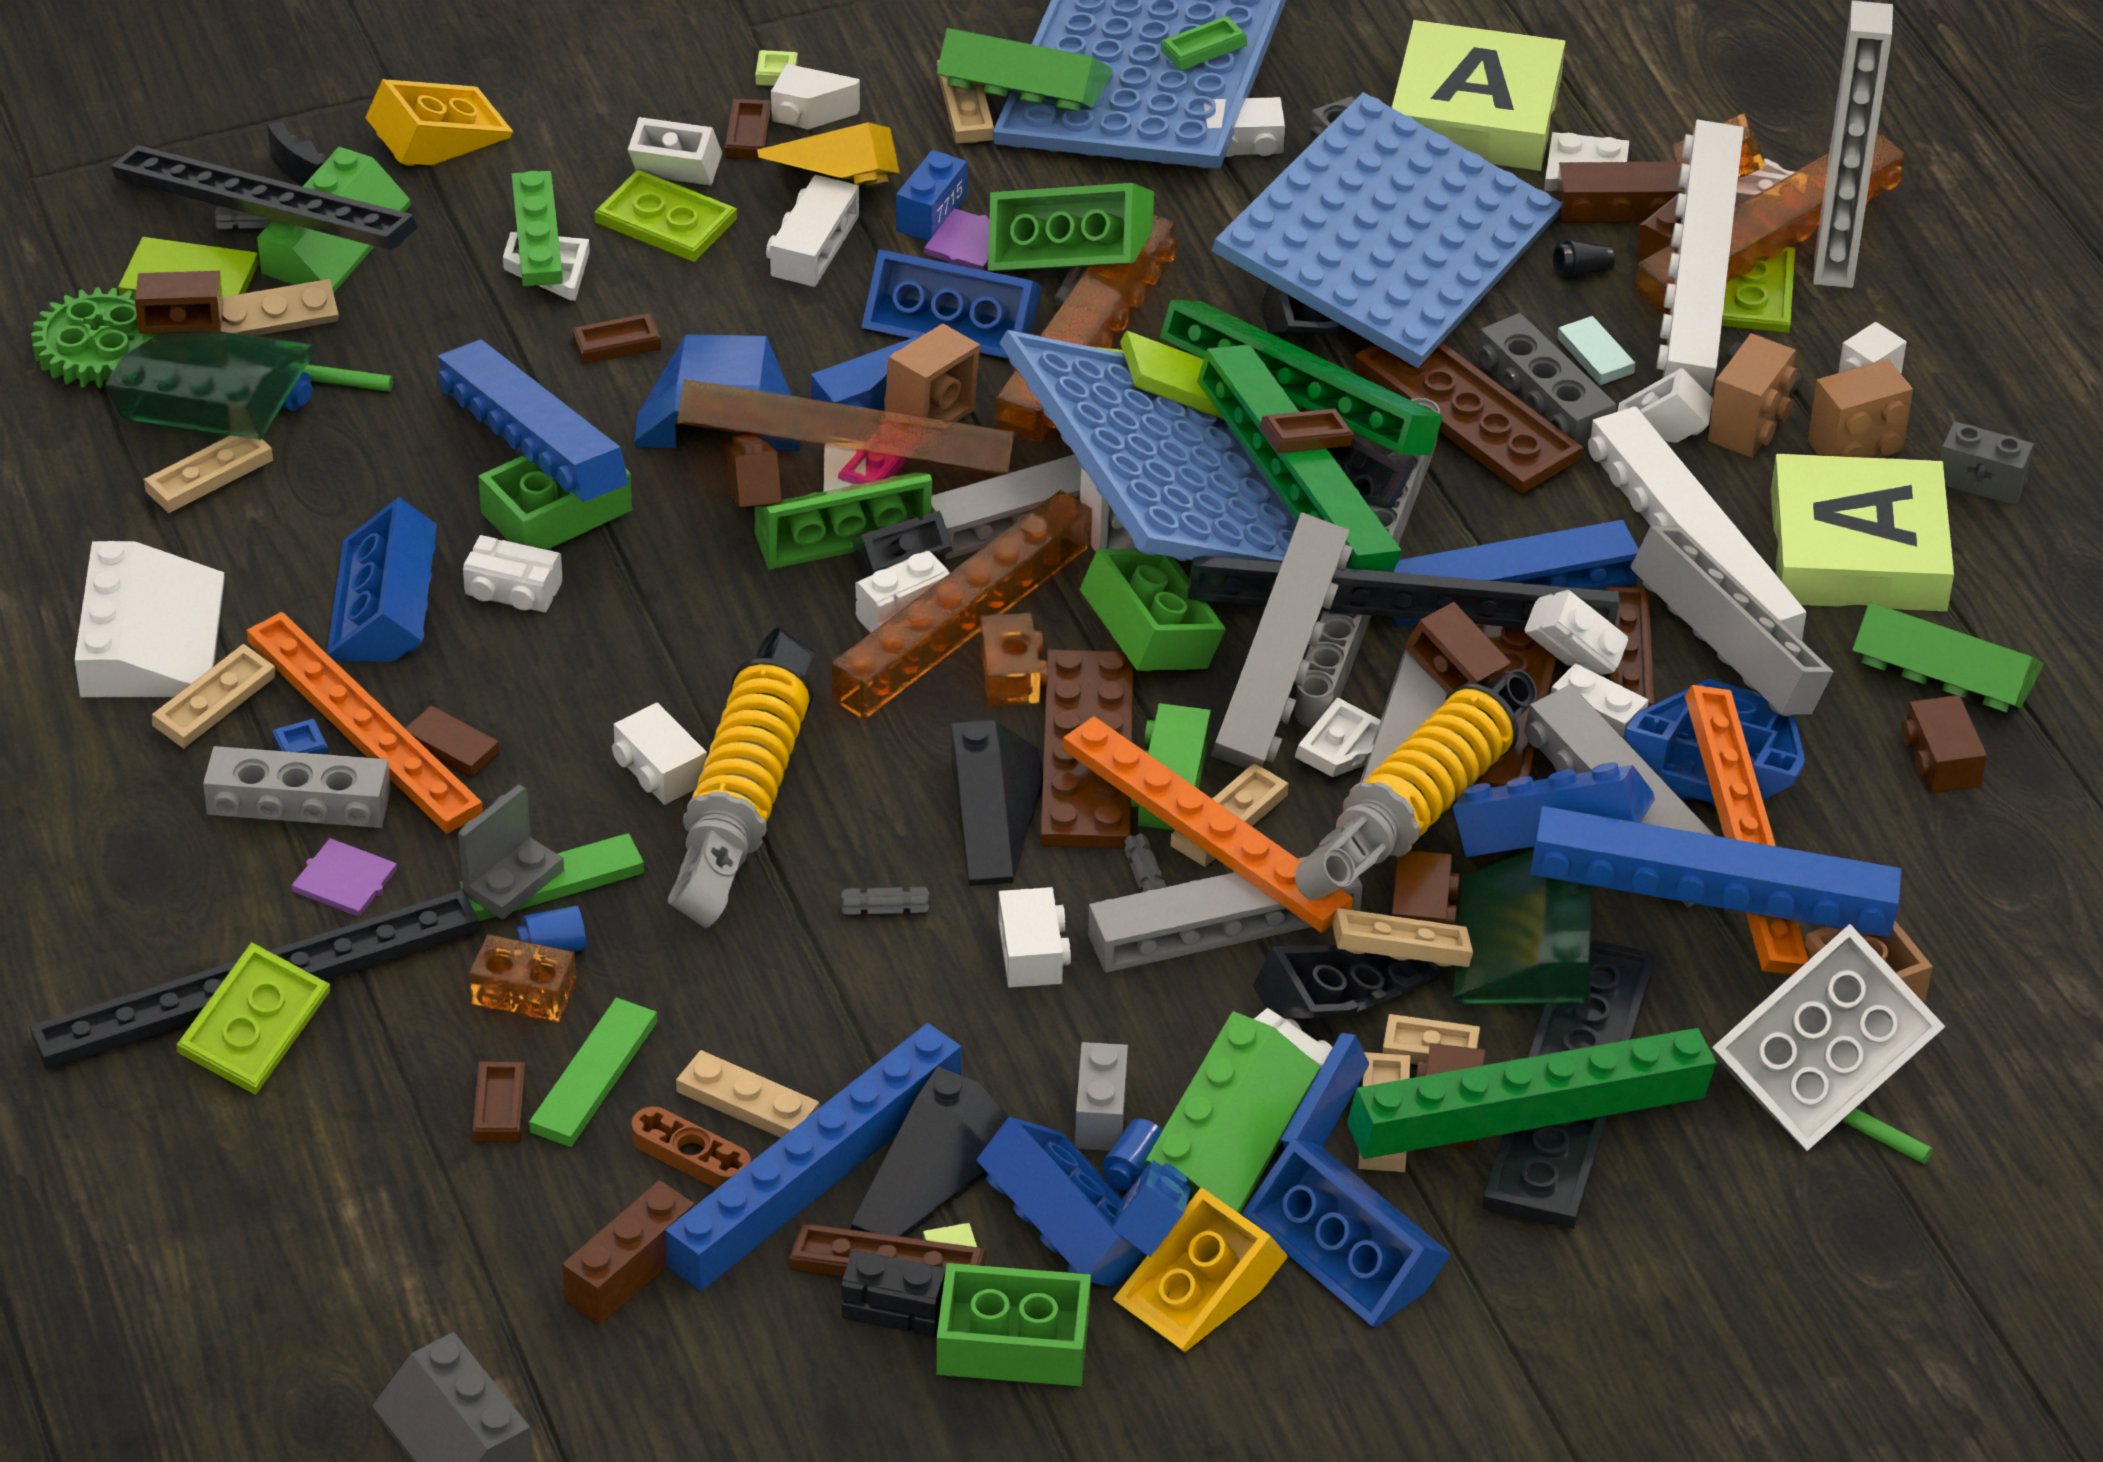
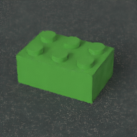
M525 455L478 476L481 513L509 542L548 550L632 511L631 473L625 468L628 485L582 502L570 491H565L554 478L547 477L539 466L534 462L530 463Z
M1097 549L1080 587V591L1137 671L1208 669L1226 630L1206 601L1188 599L1189 578L1174 557L1160 554L1147 555L1138 549Z
M947 1263L937 1332L936 1375L1082 1387L1090 1313L1091 1274Z

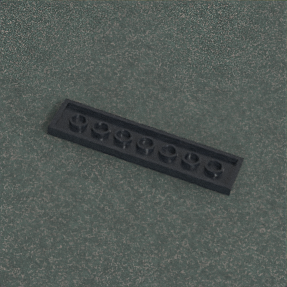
M1568 934L1528 1058L1633 1039L1654 970L1656 953ZM1609 1115L1503 1134L1483 1196L1482 1208L1575 1229Z

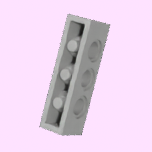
M213 746L203 782L207 815L382 828L391 793L388 759Z

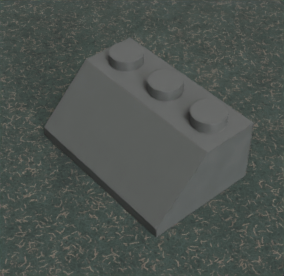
M454 1332L411 1353L372 1405L373 1413L412 1462H533L530 1426Z

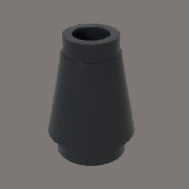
M1567 239L1563 244H1557L1553 251L1554 270L1558 276H1565L1566 279L1611 270L1615 264V253L1611 246Z

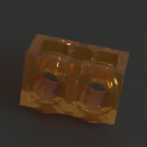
M488 934L470 971L472 1004L528 1015L532 1018L559 1022L576 985L575 954L571 951Z

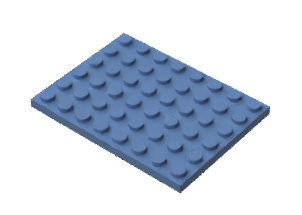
M1051 0L1031 45L1093 56L1113 68L1111 76L1093 108L1080 106L1079 112L1056 107L1057 101L1045 98L1042 105L1020 100V93L1010 92L993 130L994 144L1007 145L1014 148L1025 147L1051 152H1071L1088 156L1098 155L1123 158L1125 160L1135 159L1163 164L1220 169L1234 135V126L1245 99L1249 97L1286 0ZM1228 16L1247 35V46L1181 71L1161 52L1162 40ZM1213 99H1226L1222 128L1207 129L1206 119L1216 113V103ZM1204 103L1208 104L1211 108L1205 111Z
M1363 92L1215 239L1211 251L1419 368L1559 216L1561 202L1551 197L1547 192L1539 190L1517 178L1513 173L1504 171L1486 161L1480 155L1468 151L1450 141L1446 136L1432 131L1416 122L1412 117L1396 111L1378 98L1371 97Z
M1010 330L1006 331L1000 341V345L1009 356L1011 365L1019 371L1026 381L1028 390L1036 396L1043 406L1045 415L1053 421L1062 434V440L1070 446L1079 460V465L1089 474L1097 486L1098 493L1106 499L1115 513V518L1125 527L1133 539L1134 546L1139 551L1147 555L1160 554L1172 556L1181 561L1193 560V557L1212 556L1283 562L1298 521L1225 420L1136 388L1124 353Z

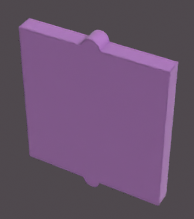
M954 208L924 247V254L948 261L949 264H958L984 271L988 266V217L986 215L978 216Z
M330 838L313 859L310 858L306 861L307 867L291 885L292 892L360 917L376 896L383 895V887L398 870L397 863Z

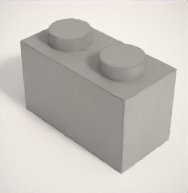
M1081 1042L1075 1146L1078 1149L1110 1151L1123 1133L1128 1045Z

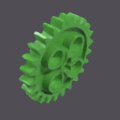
M96 287L93 295H87L83 290H79V298L76 299L64 295L63 305L51 302V312L41 311L39 313L40 321L33 323L34 332L31 333L35 360L40 361L41 369L43 371L50 369L53 379L64 374L65 384H69L75 379H80L81 387H85L91 380L96 382L98 388H101L104 380L108 379L114 385H119V377L123 375L130 380L135 379L134 370L146 373L148 371L147 362H158L157 353L164 352L163 342L166 341L165 333L139 334L136 306L132 291H127L122 296H118L116 288H112L108 294H102L101 289Z

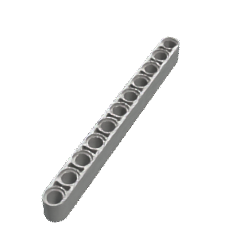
M1426 398L1411 399V401L1438 414L1440 413V408L1432 400ZM1437 437L1431 455H1403L1388 448L1385 452V456L1412 470L1393 508L1369 506L1398 545L1435 451ZM1323 611L1320 622L1325 624L1316 648L1310 646L1305 660L1311 661L1302 686L1296 684L1294 716L1301 725L1313 728L1335 699L1341 697L1372 615Z

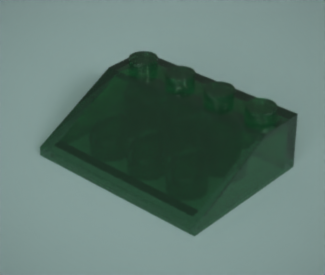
M221 331L160 333L123 355L105 386L122 419L261 440L316 350L310 344Z
M1534 848L1461 877L1458 926L1467 927L1473 955L1469 967L1455 965L1454 1004L1591 1002L1596 886L1530 875Z

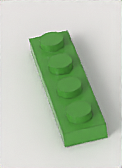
M551 171L512 173L522 285L563 283Z

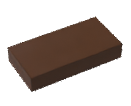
M733 99L725 145V158L764 160L759 158L757 150L766 148L772 113L771 101Z
M650 313L572 328V338L582 364L661 349V338Z
M1336 409L1266 415L1262 417L1259 427L1277 453L1350 446L1354 436Z
M432 705L405 728L435 758L471 777L500 752L499 741Z
M479 1061L473 1120V1142H520L526 1075L525 1062Z

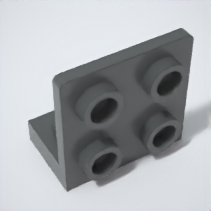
M520 784L507 794L498 797L493 805L475 819L469 820L458 833L462 884L465 895L502 920L564 871V858L531 838L527 789Z

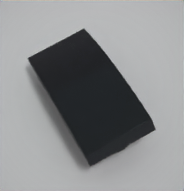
M282 121L267 125L270 156L290 179L303 187L327 160L324 153L318 154L311 140L299 142L295 134H289Z

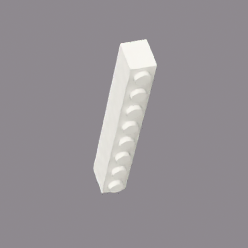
M1862 1L1851 2L1814 255L1813 284L1848 288H1853L1892 38L1893 4Z
M1696 120L1693 135H1685L1682 158L1689 160L1688 164L1682 163L1678 187L1685 188V193H1678L1675 208V217L1681 218V224L1675 223L1671 247L1678 248L1677 254L1671 253L1667 277L1674 278V284H1667L1664 307L1671 308L1670 315H1663L1660 338L1667 339V344L1660 345L1656 369L1663 370L1662 378L1683 368L1710 394L1717 368L1744 127Z
M1634 406L1593 419L1591 438L1588 440L1589 453L1593 460L1599 462L1606 470L1612 483L1619 487L1628 497L1633 509L1636 512H1640L1650 526H1681L1802 641L1806 619L1805 609L1639 409Z

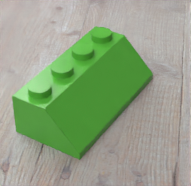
M947 28L937 74L948 79L947 85L951 87L970 90L971 84L984 86V93L999 97H1006L1007 91L1020 93V100L1042 105L1045 98L1057 101L1056 107L1079 112L1080 106L1093 108L1107 84L1113 68L1093 56Z
M338 147L303 186L405 212L411 206L408 196L373 157L342 147ZM272 220L257 237L261 274L293 285L330 279L333 293L375 247Z
M1134 183L990 192L988 271L1002 272L1134 264L1153 232L1154 191Z
M911 473L823 492H814L804 496L784 499L782 503L756 505L755 536L768 570L853 553L855 551L852 540L858 536L931 513L932 478L930 474Z
M1872 602L1868 604L1852 649L1863 655L1861 661L1863 664L1883 671L1886 670L1888 663L1903 668L1901 677L1926 685L1928 677L1944 682L1942 691L1960 695L1962 698H1967L1969 691L1985 696L1983 705L2003 712L2008 711L2009 705L2018 708L2022 707L2044 664L2032 656Z
M1232 1011L1146 1158L1147 1167L1152 1160H1155L1161 1166L1168 1163L1181 1171L1187 1178L1186 1184L1191 1187L1187 1202H1190L1202 1187L1240 1214L1280 1145V1139L1321 1067L1275 1027Z

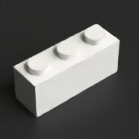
M814 175L807 188L800 190L793 210L786 212L784 215L781 229L777 235H772L768 241L766 257L770 259L771 276L816 287L859 217V185Z

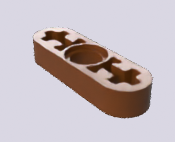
M646 1107L639 1110L632 1118V1141L637 1149L716 1189L751 1162L749 1153L742 1147L663 1108ZM690 1143L698 1144L704 1148L702 1152L696 1155H685L679 1149L683 1145Z

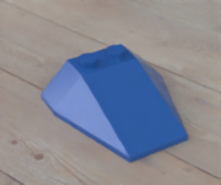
M685 334L637 413L635 447L676 448L678 423L758 425V438L766 441L774 450L800 451L801 415L767 336Z
M1712 679L1696 684L1698 686L1731 690L1762 800L1794 785L1805 763L1795 715L1783 716L1774 712L1769 707V702L1760 693ZM1690 688L1636 713L1626 728L1624 736L1631 748L1679 798L1700 799L1712 803L1716 808L1685 695Z

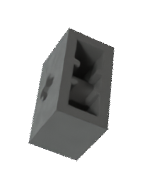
M1954 421L1942 446L1940 461H1943L1945 486L2016 506L2027 481L2034 443Z

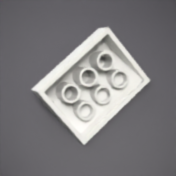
M92 541L75 654L80 697H175L214 667L225 581L224 572L135 541Z
M1849 924L1711 1049V1053L1739 1084L1808 1151L1945 1026L1853 926Z

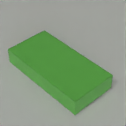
M1228 16L1162 40L1161 52L1181 71L1247 46V35Z

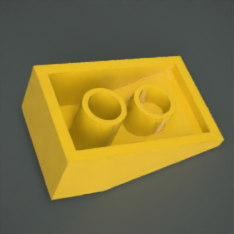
M382 79L365 117L376 131L377 136L392 151L395 159L407 166H414L415 164L435 165L509 139L513 133L479 88L475 86Z
M869 122L757 150L759 158L853 180L855 185L866 184V187L889 183V176L900 174L891 129Z
M1201 1187L1187 1204L1184 1214L1151 1257L1146 1256L1113 1300L1180 1350L1186 1352L1256 1297L1288 1256L1269 1234Z

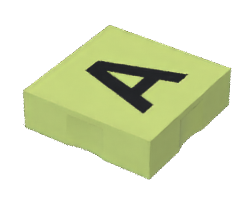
M1414 20L1392 108L1412 117L1416 122L1438 134L1446 136L1450 141L1470 152L1480 155L1483 159L1494 165L1541 171L1549 137L1550 118L1555 110L1562 78L1565 40Z
M1776 454L1771 485L1773 531L1778 540L1776 576L1800 605L1839 607L1846 605H1868L1869 602L1890 609L1948 611L1954 569L1943 461Z

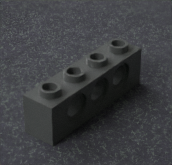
M1521 313L1480 330L1477 356L1482 367L1489 370L1504 385L1508 392L1513 393L1519 400L1582 447L1588 446L1593 419L1616 412V403Z

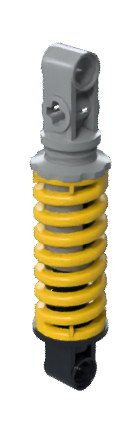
M780 627L774 628L765 637L756 653L757 659L743 663L736 670L731 683L732 692L729 694L715 738L711 743L703 772L699 776L697 788L688 802L687 812L683 816V824L685 830L688 831L686 838L687 853L680 867L676 883L668 896V903L703 928L710 927L722 914L727 905L728 893L738 867L744 863L747 854L756 851L763 842L762 837L767 831L766 821L770 817L772 804L776 800L778 787L782 783L783 772L787 769L789 755L793 751L795 739L800 731V723L804 720L813 701V690L805 674L813 660L814 651Z
M1516 669L1483 686L1463 684L1456 687L1447 696L1443 705L1433 712L1406 741L1398 746L1394 753L1372 771L1369 777L1350 789L1349 796L1344 799L1343 813L1337 819L1336 829L1323 838L1319 846L1296 868L1295 881L1299 891L1310 900H1320L1349 886L1361 873L1373 864L1383 862L1389 855L1400 857L1408 853L1418 838L1440 818L1441 814L1452 806L1453 802L1464 794L1466 788L1472 786L1477 778L1488 770L1489 766L1493 765L1499 758L1507 755L1514 748L1519 735L1517 719L1530 707V704L1535 702L1537 697V689L1530 675L1523 670Z

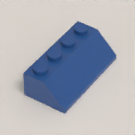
M878 249L861 328L914 338L928 333L943 323L979 343V353L1010 359L1000 345V341L1007 330L1030 334L1034 325L1042 286L1032 280Z
M400 497L343 539L327 647V655L334 661L394 662L407 651H414L423 641L425 635L423 630L425 613L428 608L429 583L432 579L431 566L436 549L435 535L437 524Z
M1611 762L1598 765L1591 772L1575 774V771L1572 769H1567L1551 774L1548 779L1533 781L1530 776H1524L1510 780L1505 786L1491 788L1488 783L1476 784L1464 790V794L1455 803L1453 810L1465 856L1469 857L1533 847L1535 845L1542 806L1641 823L1655 801L1652 789L1633 765L1618 767L1617 763Z
M1009 1116L976 1159L988 1172L986 1179L989 1184L999 1192L1008 1195L1015 1202L1013 1210L1026 1222L1035 1225L1042 1232L1040 1240L1046 1247L1062 1255L1069 1262L1067 1269L1070 1273L1091 1274V1283L1113 1287L1130 1278L1147 1254L1112 1229L1119 1203L1123 1197L1063 1132Z
M1292 1138L1241 1214L1269 1234L1286 1254L1373 1327L1379 1326L1423 1295L1451 1255V1253L1321 1145Z

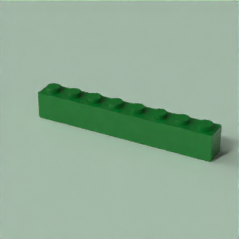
M1190 300L1170 301L1159 338L1204 359L1206 350L1209 348L1250 344L1293 403L1310 411L1336 409L1351 431L1399 454L1431 455L1443 418L1442 415L1205 302Z
M1251 345L1207 349L1197 382L1297 521L1302 512L1350 530L1345 544L1353 548L1345 568L1394 572L1400 559L1401 549L1327 448L1277 453L1259 428L1263 416L1300 411H1298Z
M1699 1028L1358 1087L1347 1125L1362 1158L1369 1159L1702 1099L1705 1097L1716 1061Z

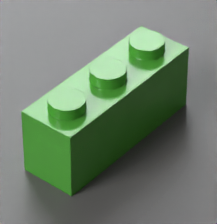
M1159 703L1156 719L1148 720L1146 725L1144 745L1149 746V751H1143L1197 789L1200 787L1209 744L1211 710ZM1131 799V807H1138V826L1175 830Z

